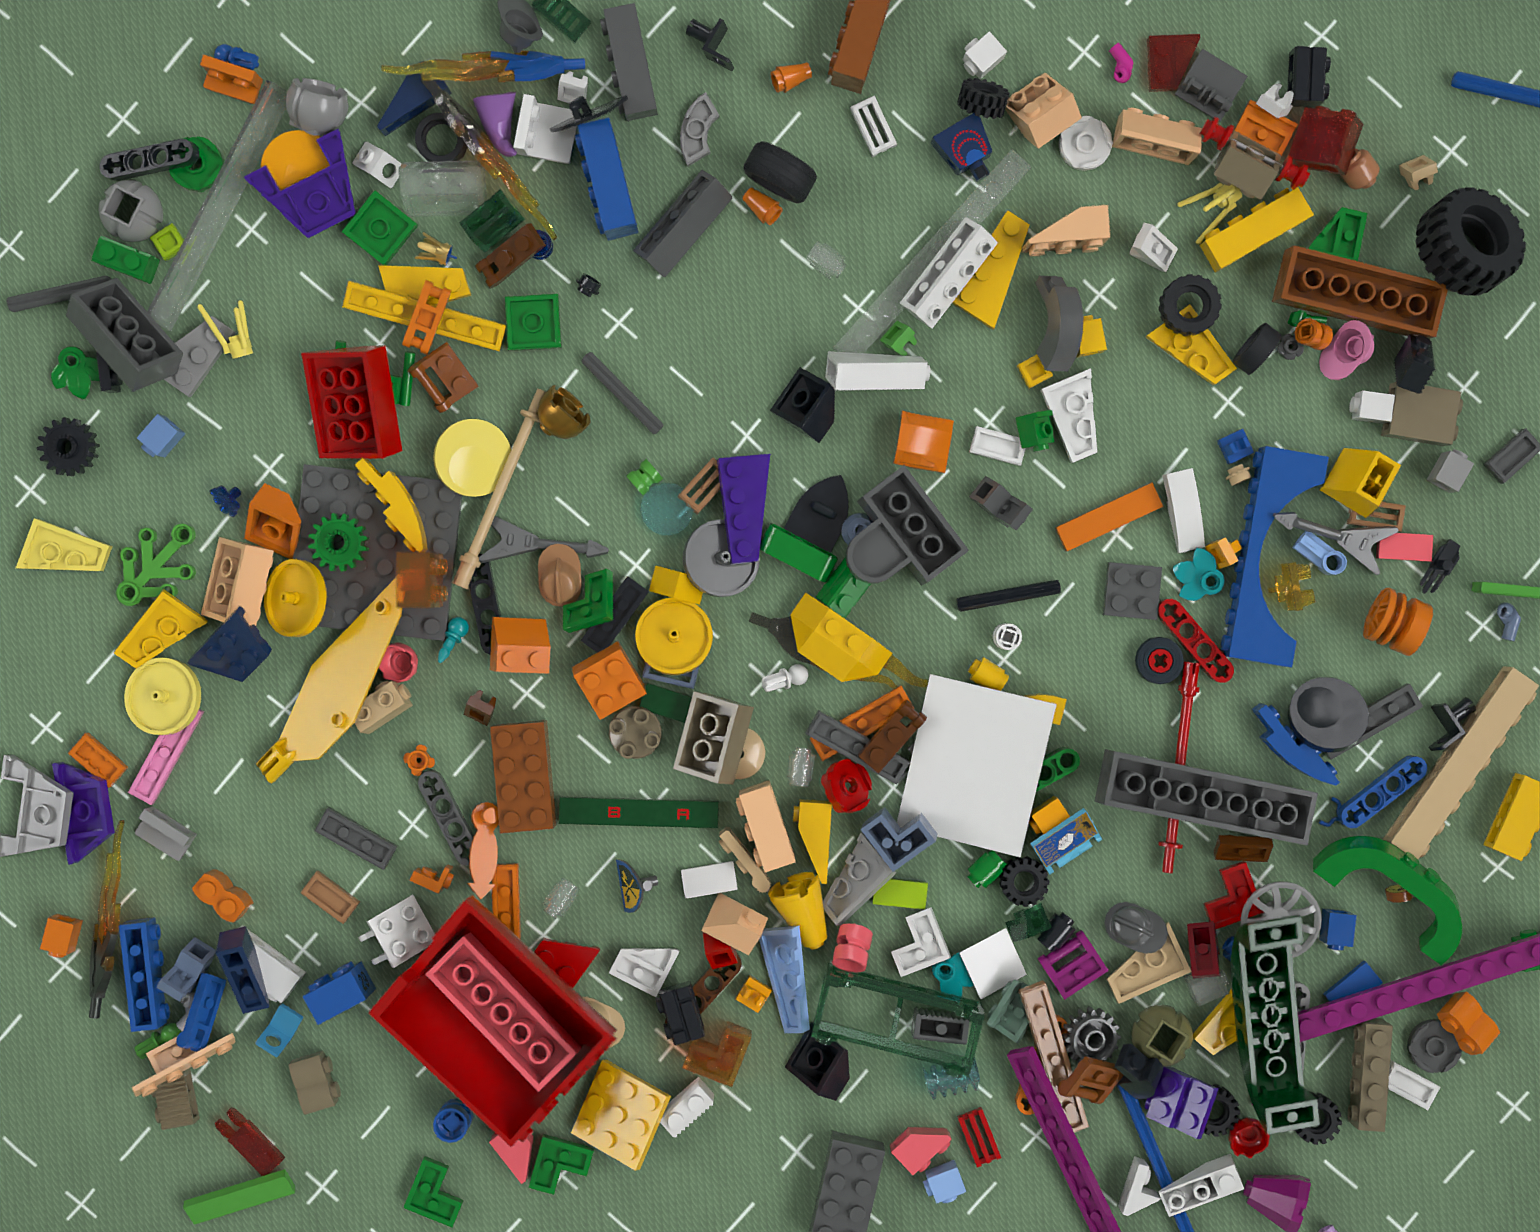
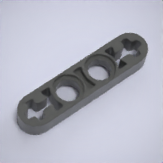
M436 770L426 771L418 780L419 789L455 858L460 864L468 866L469 857L463 858L461 854L464 852L463 845L456 846L454 842L461 841L467 836L469 840L464 843L470 849L474 835L443 776ZM428 775L431 779H437L438 782L434 784L437 792L441 789L444 791L443 794L436 796L433 800L430 795L435 793L433 788L425 786V782L428 781L426 776ZM439 799H446L450 802L451 807L448 813H441L437 810L436 803ZM452 822H458L462 825L463 832L458 837H454L449 833L448 828Z

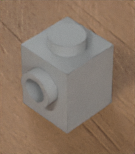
M1453 449V451L1442 452L1427 481L1448 493L1459 492L1474 463L1467 460L1468 456L1461 451Z

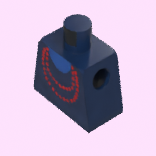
M972 113L933 136L931 140L932 146L957 175L970 170L974 179L978 182L990 174L983 161L991 156L992 148L980 116H975V113Z

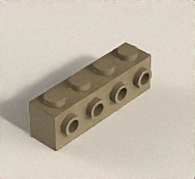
M1380 1018L1356 1024L1353 1032L1355 1044L1351 1060L1353 1071L1352 1079L1350 1080L1351 1098L1350 1105L1348 1106V1119L1358 1130L1385 1132L1393 1025Z

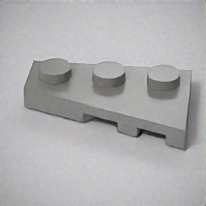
M211 316L226 342L230 343L228 338L235 336L237 332ZM206 321L175 343L183 352L182 360L177 374L164 379L188 397L193 396L223 353L222 345Z
M862 832L857 839L858 843L852 854L849 853L845 860L846 865L840 876L835 878L823 900L824 911L836 926H840L897 873L890 869Z

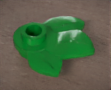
M66 347L58 356L59 364L52 370V383L56 389L67 386L73 395L85 399L90 392L91 381H100L97 359L87 357L78 347ZM68 356L76 358L75 365H71L68 362Z

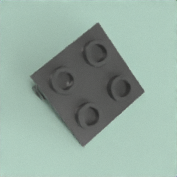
M1202 49L1176 91L1175 96L1212 118L1218 117L1220 122L1232 106L1234 98L1248 76Z

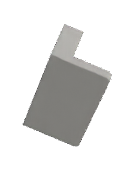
M153 806L143 810L139 816V819L142 821L135 831L137 836L177 861L183 858L197 835Z

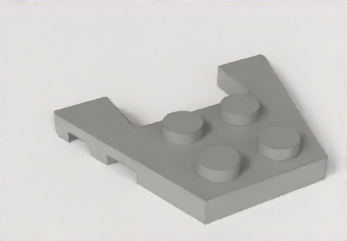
M4 755L1 779L23 783L17 834L13 836L0 833V857L65 846L67 843L73 792L15 755Z

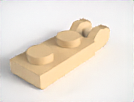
M726 826L719 833L721 837L720 845L728 854L730 852L734 853L738 858L735 863L744 874L748 872L751 874L752 885L757 888L759 893L768 892L771 887V879L767 877L762 867L757 866L754 857L734 832Z

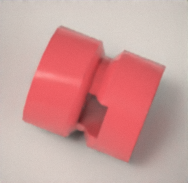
M857 924L840 925L836 940L838 946L834 949L832 964L848 972L857 973L865 971L869 956L866 950H869L871 946L872 931Z

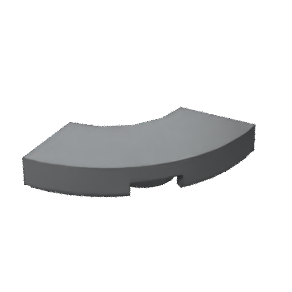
M706 92L699 96L689 107L681 126L680 146L687 167L710 154L707 134L711 125L720 117Z

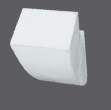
M1193 468L1162 475L1168 498L1166 504L1178 553L1205 547L1202 514Z

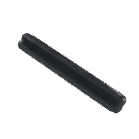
M1059 580L1046 581L959 597L956 599L958 611H968L1061 593V586Z

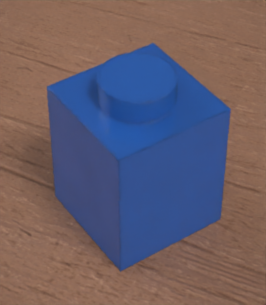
M1322 908L1319 940L1327 944V948L1333 950H1344V946L1353 947L1356 915L1349 911Z

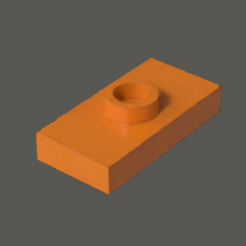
M85 733L68 753L91 774L107 780L108 788L112 787L128 769L126 764L90 733Z

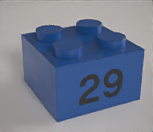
M350 961L332 973V977L329 974H325L316 979L314 983L308 986L309 991L303 998L316 1023L319 1025L366 1000L376 990V987L362 961L355 965Z

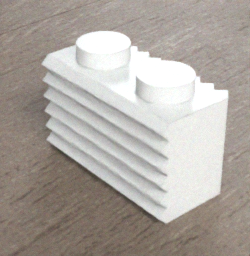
M697 1077L668 1103L660 1123L672 1137H677V1134H681V1130L689 1127V1123L697 1120V1116L705 1113V1109L713 1106L714 1093L701 1078Z

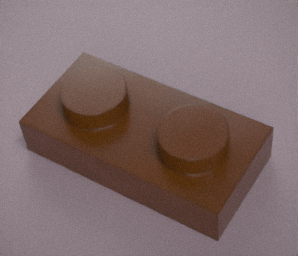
M1219 835L1213 851L1215 860L1268 862L1273 849L1272 838L1259 836Z

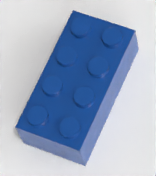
M610 118L578 125L579 134H575V139L581 157L585 156L586 158L581 163L587 182H592V186L588 187L594 209L598 208L599 213L594 215L600 234H605L609 241L639 233Z

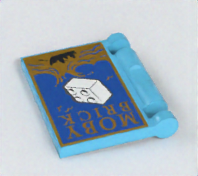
M1083 808L1030 844L1050 875L1054 872L1051 867L1052 864L1056 863L1061 868L1091 848L1090 839L1094 837L1097 842L1103 839Z

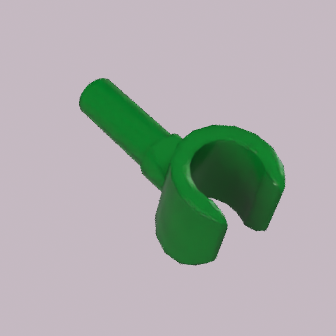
M1302 310L1292 312L1288 319V324L1293 327H1297L1298 323L1305 318L1314 319L1319 323L1327 322V317L1313 316Z

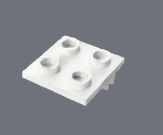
M411 895L368 920L367 924L371 930L358 937L362 942L372 936H376L385 953L372 959L373 965L388 959L391 967L395 968L428 948L434 941L432 937L435 933L414 895Z

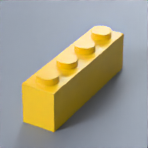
M1299 187L1291 192L1288 188L1280 191L1273 196L1275 201L1268 205L1265 201L1250 209L1252 214L1243 218L1242 214L1227 222L1229 227L1225 230L1220 231L1219 228H1216L1204 235L1206 240L1199 246L1215 273L1314 216Z

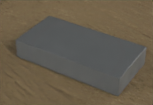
M1524 428L1483 465L1500 484H1503L1540 452V443Z

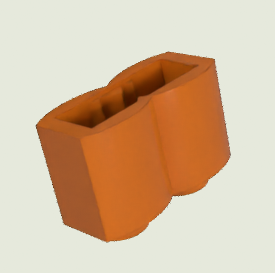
M215 869L203 874L192 888L195 895L202 902L213 905L216 913L229 922H235L240 919L254 903L246 891L233 886L227 875Z
M1467 991L1455 993L1437 1013L1442 1027L1454 1034L1460 1049L1470 1055L1483 1054L1500 1034L1496 1023L1483 1012L1478 1001Z

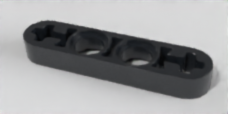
M177 139L108 154L101 159L99 169L103 176L114 181H121L191 166L198 161L200 151L195 143L186 139ZM186 148L189 149V152H186V153H185V157H183V156H181V155H179V154H176V155H175V153H174V152H176V153H183V152L186 151ZM164 150L166 152V160L162 164H158L156 157L160 151ZM137 156H141V167L138 169H134V158ZM114 163H116V164H118V165H124V168L121 167V166H120V167H115V168L113 169V172L110 171V169L114 167V165H115Z
M485 562V566L481 567L482 576L488 574V580L480 579L474 582L473 576L479 577L478 571L475 569L469 583L481 647L485 653L491 655V647L487 646V642L491 640L490 632L484 634L483 629H492V624H484L481 615L487 609L492 610L496 617H501L491 562ZM482 583L490 587V595L485 599L479 598L476 594L477 586Z

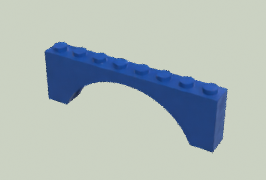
M1269 446L1260 447L1255 452L1252 466L1256 467L1254 478H1251L1248 484V493L1251 494L1250 502L1246 504L1243 513L1246 525L1245 530H1242L1239 536V543L1242 549L1240 556H1237L1238 561L1234 565L1237 577L1236 582H1233L1230 588V598H1233L1231 609L1227 610L1225 616V624H1228L1227 634L1223 635L1221 640V650L1226 657L1292 668L1297 641L1278 625L1266 605L1259 578L1260 553L1266 533L1275 519L1273 514L1279 513L1287 503L1300 493L1325 482L1329 457Z

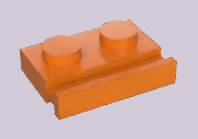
M1250 100L1234 130L1282 156L1298 124L1285 117L1276 118L1258 106L1255 101Z

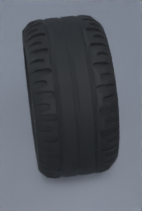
M764 141L754 145L743 167L745 174L754 182L770 192L797 204L806 200L817 179L814 169L786 150Z

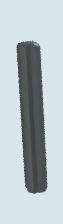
M106 275L8 297L7 306L10 311L17 312L70 300L71 294L109 281L111 277Z
M592 352L587 353L583 357L582 363L652 434H657L663 428V423Z

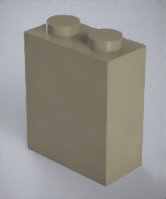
M1396 382L1389 385L1388 394L1395 395L1392 420L1383 424L1381 436L1438 446L1453 444L1458 435L1457 415L1461 413L1463 407V400L1460 399L1461 391L1425 386V389H1422V393L1417 394L1398 387Z

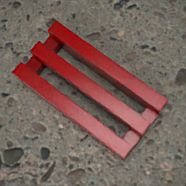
M982 1107L957 1116L977 1168L981 1167L984 1163H991V1160L1002 1158ZM974 1116H980L993 1153H988ZM966 1119H970L983 1152V1157H978L964 1121Z

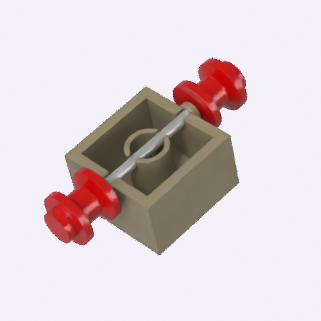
M1216 116L1212 121L1209 119L1205 121L1199 134L1203 135L1202 142L1205 143L1211 139L1217 143V150L1221 151L1217 157L1214 175L1217 176V180L1227 186L1232 184L1240 188L1241 193L1249 198L1256 197L1262 200L1274 179L1278 182L1282 179L1290 181V188L1293 190L1298 186L1302 188L1310 176V173L1307 172L1308 165L1303 164L1298 167L1292 164L1293 157L1288 156L1284 162H1280V154L1235 130L1233 131L1234 126L1231 124L1226 128L1218 124L1219 118Z

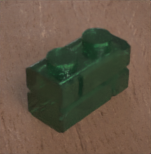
M500 189L490 199H487L459 222L468 237L485 253L522 223L525 217L514 202Z

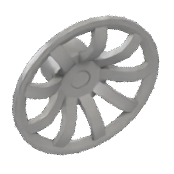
M1278 881L1260 887L1248 898L1242 910L1241 925L1293 915L1306 916L1314 913L1313 927L1302 923V931L1310 934L1308 939L1302 945H1292L1295 949L1292 950V958L1306 952L1313 945L1320 932L1322 919L1318 903L1311 893L1295 883ZM1279 888L1294 890L1292 896L1286 902L1281 903ZM1272 890L1273 901L1264 904L1258 899L1263 893ZM1301 894L1311 904L1302 909H1291ZM1252 904L1263 911L1260 918L1248 919Z

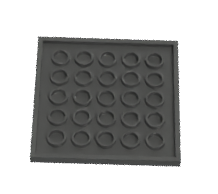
M304 464L298 511L302 522L293 559L311 562L319 569L324 578L327 599L325 611L318 627L346 630L399 574H404L408 577L402 614L393 635L445 641L446 635L444 633L448 629L463 495L447 488L441 480L396 475L411 495L419 511L426 534L428 550L424 553H419L416 550L413 553L404 544L403 540L405 537L399 530L395 533L385 522L387 517L383 512L391 505L389 503L384 505L377 498L375 493L378 490L371 483L366 485L357 475L358 470ZM332 513H337L339 519H341L343 513L349 515V521L357 518L359 520L357 526H365L366 529L362 533L370 539L365 541V546L369 548V551H363L364 561H355L356 568H351L347 565L346 572H341L339 566H337L335 571H329V564L325 567L319 566L322 559H313L312 556L316 553V549L308 547L315 540L310 538L309 534L317 533L313 525L318 524L322 526L321 518L324 516L331 520ZM341 535L337 536L334 540V546L338 550L342 549L345 544V540Z

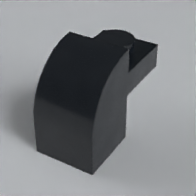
M1131 1043L1123 1044L1114 1066L1124 1075L1118 1084L1135 1099L1152 1097L1164 1070L1162 1063L1157 1058H1147Z

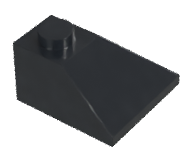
M799 367L770 411L805 436L820 443L834 423L835 389L827 381Z
M811 1022L809 1024L810 1030L803 1034L785 1068L816 1095L837 1101L850 1079L848 1050L818 1025Z

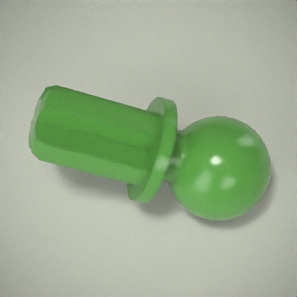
M175 1023L166 1024L160 1034L154 1031L151 1037L134 1047L136 1055L140 1059H145L147 1052L172 1040L182 1031L178 1029Z

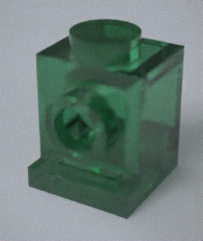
M1042 903L1013 913L1015 918L1005 922L1013 942L1033 937L1052 928Z

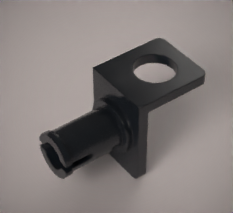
M720 18L715 27L711 29L692 19L690 24L693 27L687 26L686 35L705 43L702 50L707 59L733 71L734 66L731 60L716 52L728 30L725 21Z
M1464 697L1452 708H1449L1446 703L1431 706V709L1447 731V734L1429 746L1431 751L1445 749L1466 733L1459 722L1476 711L1475 705L1469 707L1473 703L1469 698Z

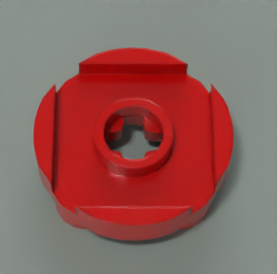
M843 759L831 764L826 774L822 775L821 784L825 789L829 802L837 813H853L864 809L868 805L870 798H867L869 791L872 790V782L864 766L858 763L855 764L851 759ZM849 782L851 785V787H849V791L846 789L845 783Z

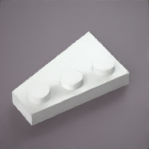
M1091 368L1041 389L1048 410L1053 411L1051 417L1071 463L1097 453Z

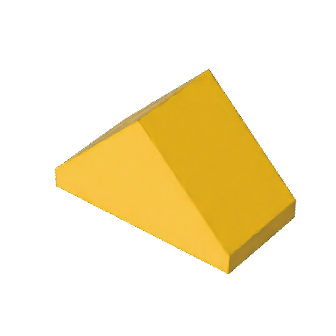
M655 565L649 588L650 592L700 605L703 592L690 582L686 573Z

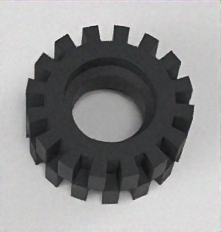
M968 78L962 83L957 105L961 106L962 110H967L969 114L975 113V116L978 117L982 115L984 118H989L990 116L992 119H996L1004 115L1009 92L1002 85H995L996 82L991 81L990 83L986 79L981 81L978 78H974V80Z
M1026 856L1025 858L1016 857L1015 860H1009V864L1002 869L1004 872L999 876L1000 887L1007 899L1015 905H1022L1023 907H1028L1029 904H1032V906L1036 905L1038 900L1042 901L1044 899L1043 895L1048 892L1047 885H1049L1048 874L1044 867L1035 859ZM1020 872H1029L1034 877V884L1028 891H1019L1014 885V879Z
M1214 1084V1087L1219 1088L1215 1101L1223 1104V1113L1217 1119L1208 1118L1204 1133L1209 1136L1211 1133L1214 1137H1219L1218 1133L1226 1135L1228 1134L1226 1132L1227 1129L1232 1131L1235 1128L1233 1123L1238 1124L1239 1119L1237 1115H1240V1110L1237 1107L1239 1104L1235 1097L1223 1086L1221 1088L1218 1084Z
M1310 1092L1317 1099L1318 1109L1324 1112V1122L1316 1128L1307 1127L1296 1129L1295 1131L1308 1143L1311 1142L1314 1145H1318V1142L1326 1144L1327 1138L1332 1141L1334 1139L1332 1134L1340 1132L1337 1126H1342V1121L1339 1119V1117H1342L1341 1112L1328 1097L1318 1092L1317 1095Z

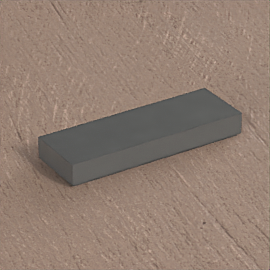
M330 807L326 809L314 830L382 870L387 867L398 847L396 844Z

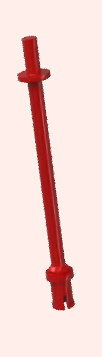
M1183 662L1181 685H1178V690H1180L1182 695L1175 756L1176 764H1186L1193 697L1200 691V687H1197L1200 663ZM1168 818L1166 841H1159L1158 843L1159 846L1165 847L1162 872L1173 873L1175 850L1183 848L1182 844L1176 842L1179 820Z

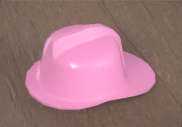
M1351 320L1345 323L1332 338L1330 345L1323 349L1319 365L1325 377L1331 380L1346 378L1359 364L1365 363L1371 358L1375 346L1374 335L1370 333L1365 323L1358 320Z

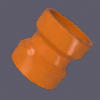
M1305 318L1295 328V339L1297 342L1313 349L1323 350L1332 341L1333 332L1330 326L1319 323L1314 319Z

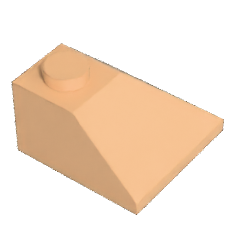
M718 893L701 931L749 955L761 937L768 918L726 895Z

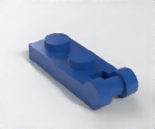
M201 973L184 1030L177 1036L176 1043L179 1047L184 1049L190 1048V1050L198 1052L207 1046L227 980L211 974Z

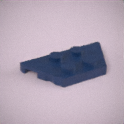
M239 605L197 649L187 663L191 666L243 682L269 656L272 648L261 637L260 631L255 624H248L243 617L246 611Z

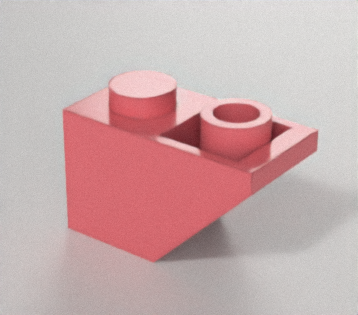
M908 1127L890 1144V1150L902 1165L914 1175L918 1171L923 1172L930 1165V1159L937 1153L942 1154L950 1146L952 1138L946 1128Z

